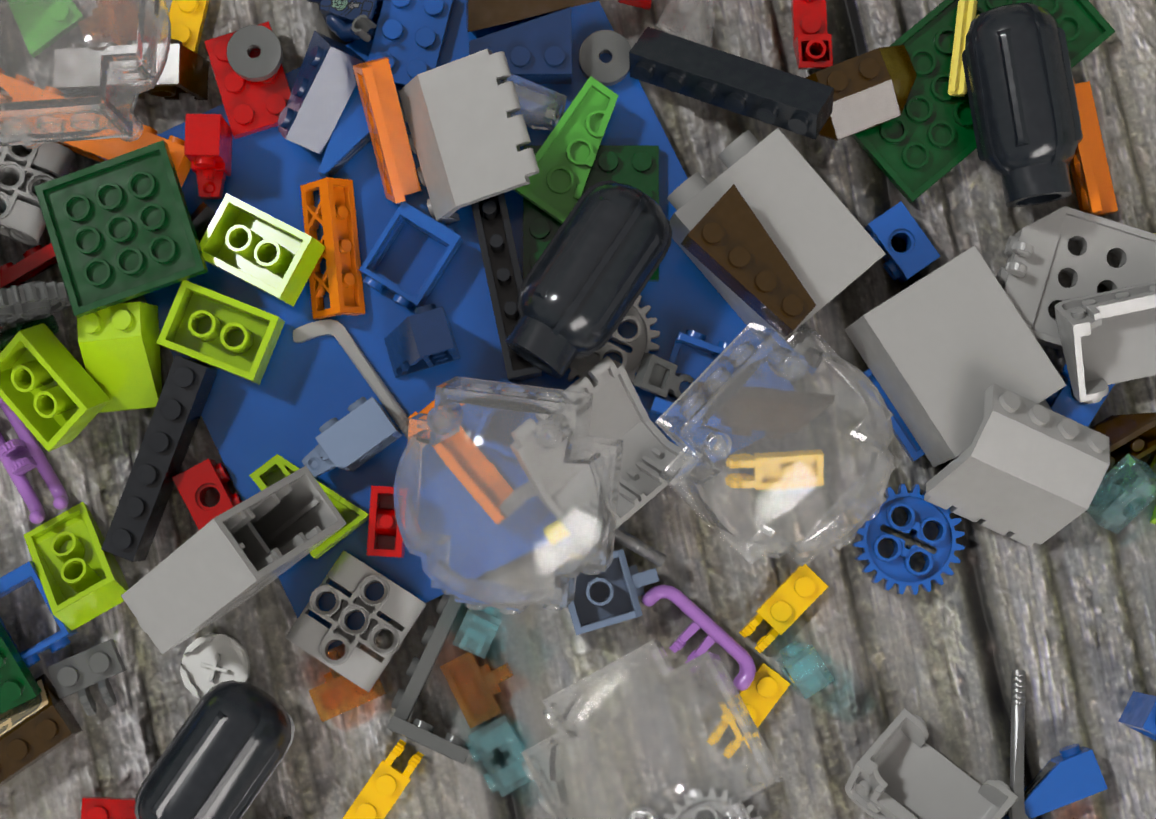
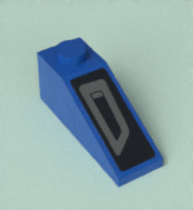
M357 84L332 132L318 170L322 179L326 177L332 178L371 141Z
M1079 744L1069 745L1060 749L1061 755L1052 758L1024 789L1025 814L1029 819L1108 789L1092 749L1084 746L1080 747ZM1009 811L1002 819H1009Z

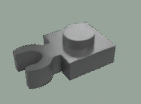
M644 352L633 385L660 397L666 398L669 395L675 399L686 400L687 396L680 392L679 386L683 381L692 383L693 378L687 374L676 373L678 365L654 354Z

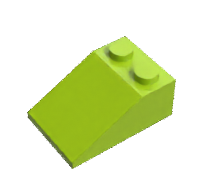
M140 301L119 303L80 318L77 317L78 344L86 372L111 399L99 413L155 408L162 392L160 345L156 343L159 338L158 306Z
M84 502L77 504L23 535L51 611L70 630L80 627L124 602L121 595L129 589L128 584L114 555L101 550L105 538Z

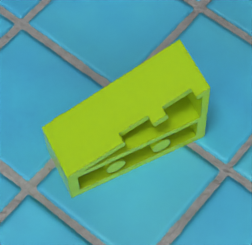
M276 454L249 476L262 491L299 470V468ZM319 481L317 482L347 524L310 552L311 556L315 559L320 558L369 520V514Z

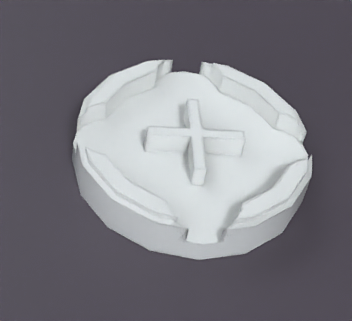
M211 633L199 637L186 648L183 654L180 674L184 686L193 696L199 699L212 687L221 682L231 680L247 682L249 678L250 660L246 649L238 640L226 634Z

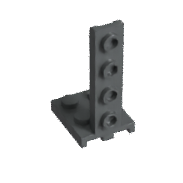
M453 588L450 596L444 593L436 609V613L441 614L436 626L429 625L423 636L421 644L425 645L426 648L421 658L414 656L406 675L411 677L406 690L399 688L391 704V707L396 709V711L392 715L387 728L464 765L470 753L469 750L464 748L466 741L449 733L443 739L433 734L434 726L415 718L413 724L408 722L464 603L463 593Z

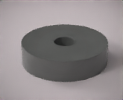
M248 25L237 30L230 38L227 46V58L237 75L248 81L259 82L269 79L279 70L283 61V48L277 36L270 29L260 25ZM256 48L261 50L257 58L249 56L251 50Z
M600 30L590 34L583 41L579 50V66L583 75L587 79L592 76L604 86H611L621 82L630 71L629 52L631 46L624 36L612 30ZM607 53L611 55L612 60L604 63L599 57L601 54Z

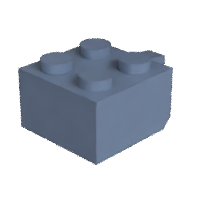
M361 397L347 408L350 412L340 420L334 417L319 428L321 434L315 437L319 444L301 460L314 478L336 467L342 470L354 471L403 436L377 400L373 397L368 400L365 397Z
M623 549L557 568L576 635L643 616L638 596L645 595L643 586L660 581L656 568L638 572L636 565L628 567Z

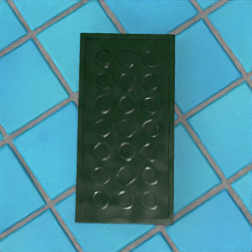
M944 0L890 45H905L917 74L901 116L852 135L910 204L977 149L968 91L964 97H954L948 94L959 0ZM977 0L976 16L990 9L1013 3L1031 2L1034 5L1047 9L1056 18L1059 27L1065 31L1071 69L1115 32L1089 0Z

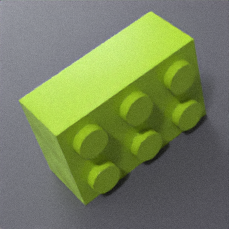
M227 193L199 243L206 262L293 307L326 247L312 236Z
M184 280L180 284L156 343L164 348L260 385L285 321L276 315Z
M44 323L20 330L0 353V397L48 452L72 442L111 400Z

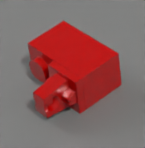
M186 114L184 155L191 161V169L197 176L199 197L201 199H222L226 176H231V128L221 114Z

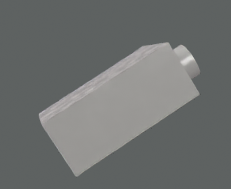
M779 128L775 129L761 142L757 140L750 130H747L719 154L718 158L728 168L710 184L707 183L699 172H696L667 197V200L677 210L669 220L673 240L769 352L787 337L781 336L681 245L687 234L733 184L816 304L814 309L795 330L886 254Z
M975 245L864 314L844 329L933 467L958 457L972 444L984 419L985 390L993 383L1050 410L1052 409L1045 399L1066 386Z
M304 466L213 518L122 594L121 597L137 618L142 630L149 635L163 655L255 596L347 523L307 466Z

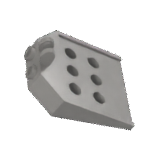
M1064 206L1023 227L1015 233V236H1009L1004 250V254L1008 255L1005 268L1001 267L996 276V279L1038 343L1042 346L1063 351L1057 322L1048 312L1049 305H1056L1068 299L1097 294L1099 284L1105 285L1111 291L1156 281V234ZM1069 240L1077 242L1080 246L1079 256L1071 254L1068 250ZM1108 252L1114 253L1118 257V268L1110 266L1107 262ZM1059 272H1064L1070 277L1071 285L1069 288H1065L1059 283Z

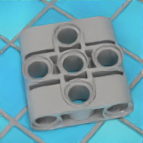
M0 122V208L4 209L5 212L0 215V235L26 245L36 246L46 224L38 198L34 195L36 192L34 186L67 175L76 155L72 150L61 144ZM21 149L30 152L29 155L24 157L17 156L14 153ZM6 178H13L18 181L12 186L1 183Z
M343 550L320 586L312 592L310 601L285 638L365 691L370 692L393 655L400 649L402 641L427 604ZM332 580L352 593V596L349 598L328 583ZM373 583H380L384 586V594L377 601H371L366 596L367 588ZM326 593L334 594L336 598L334 608L329 611H321L319 608L320 597ZM310 610L331 623L330 629L309 616ZM354 612H361L365 617L364 625L358 630H351L347 625L348 617ZM384 614L403 626V631L401 632L380 618V615ZM385 630L391 631L394 635L393 645L387 649L378 648L376 644L377 635ZM335 641H342L345 645L344 656L338 660H332L328 655L329 645ZM361 644L384 658L383 662L381 663L359 648Z

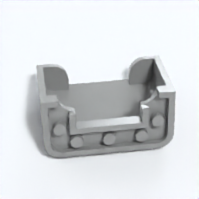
M1156 281L1068 299L1054 306L1073 394L1080 403L1092 404L1100 402L1102 397L1109 393L1108 385L1156 375Z
M905 708L856 763L845 785L848 797L873 819H1002L1018 798L1011 791L1010 787L1000 780H986L981 786L926 743L929 733L925 721L921 717L911 714Z

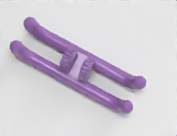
M0 397V408L19 439L5 442L0 433V461L30 511V521L33 524H40L45 519V511L25 476L27 472L34 468L38 469L54 498L53 505L56 509H65L69 504V498L34 435Z
M661 584L653 586L645 592L641 599L644 605L651 607L660 599H668L692 620L669 647L670 650L674 653L680 651L685 646L686 641L701 628L707 635L697 649L690 653L685 663L692 668L716 642L739 664V673L733 680L734 687L740 691H745L749 688L755 678L756 667L754 659L747 650L674 586Z

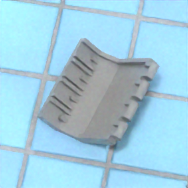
M484 49L417 74L399 91L402 101L400 102L403 119L405 122H408L411 132L408 135L410 147L417 154L420 166L417 168L418 176L421 183L427 187L429 194L427 207L431 216L436 218L438 222L450 224L458 221L460 218L458 213L455 212L460 208L531 184L529 177L540 172L533 148L520 149L521 146L529 144L531 140L523 115L513 117L510 115L513 112L519 111L521 106L513 81L501 84V80L511 76L504 51L492 54L491 50Z
M608 356L588 371L591 380L583 375L562 392L565 399L564 402L559 397H556L535 415L539 423L530 418L511 434L515 442L510 447L540 500L575 539L591 550L604 541L607 536L694 463L689 452L670 442L650 420L624 366L616 360L613 361Z
M993 383L985 390L984 419L972 444L926 483L924 500L945 510L950 508V512L972 522L979 520V525L1002 535L1007 533L1008 538L1026 546H1031L1034 543L1041 545L1088 510L1110 465L1109 437Z

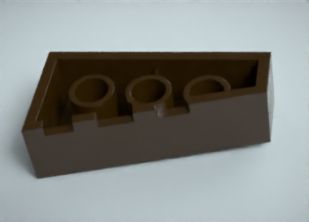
M734 184L681 242L683 247L784 338L792 333L816 306Z

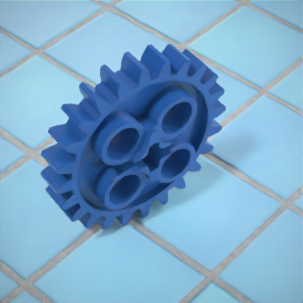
M905 484L899 485L898 494H895L891 487L885 488V499L878 493L874 494L873 498L876 505L873 506L868 503L863 505L869 514L867 516H856V519L863 524L862 528L852 529L853 533L861 536V540L852 543V547L862 548L863 551L855 559L867 561L862 572L874 571L875 574L871 582L878 583L884 579V590L889 591L896 584L897 594L902 595L905 592L906 586L909 587L912 595H917L919 585L926 592L931 591L930 581L932 580L938 585H943L944 582L940 574L944 573L952 576L954 573L948 565L961 562L954 555V551L965 549L963 545L956 543V538L964 536L965 532L955 531L954 528L955 525L962 521L961 518L951 519L949 516L952 513L950 508L945 510L925 501L924 495L926 491L921 495L919 484L913 485L910 493H908ZM896 507L904 509L907 513V521L903 526H897L892 521V511ZM928 521L935 523L938 527V535L934 540H928L923 534V527ZM885 525L900 534H908L911 531V538L913 540L934 547L936 553L932 554L917 545H907L905 548V540L881 531L880 527ZM883 538L889 539L894 547L893 553L888 558L881 556L878 552V543ZM915 552L920 553L925 560L924 567L919 572L914 571L909 564L910 557Z

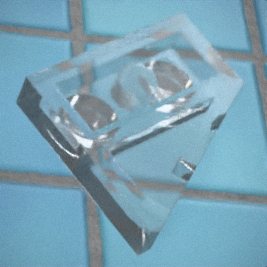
M668 0L653 29L712 48V34L715 27L713 3L715 0Z

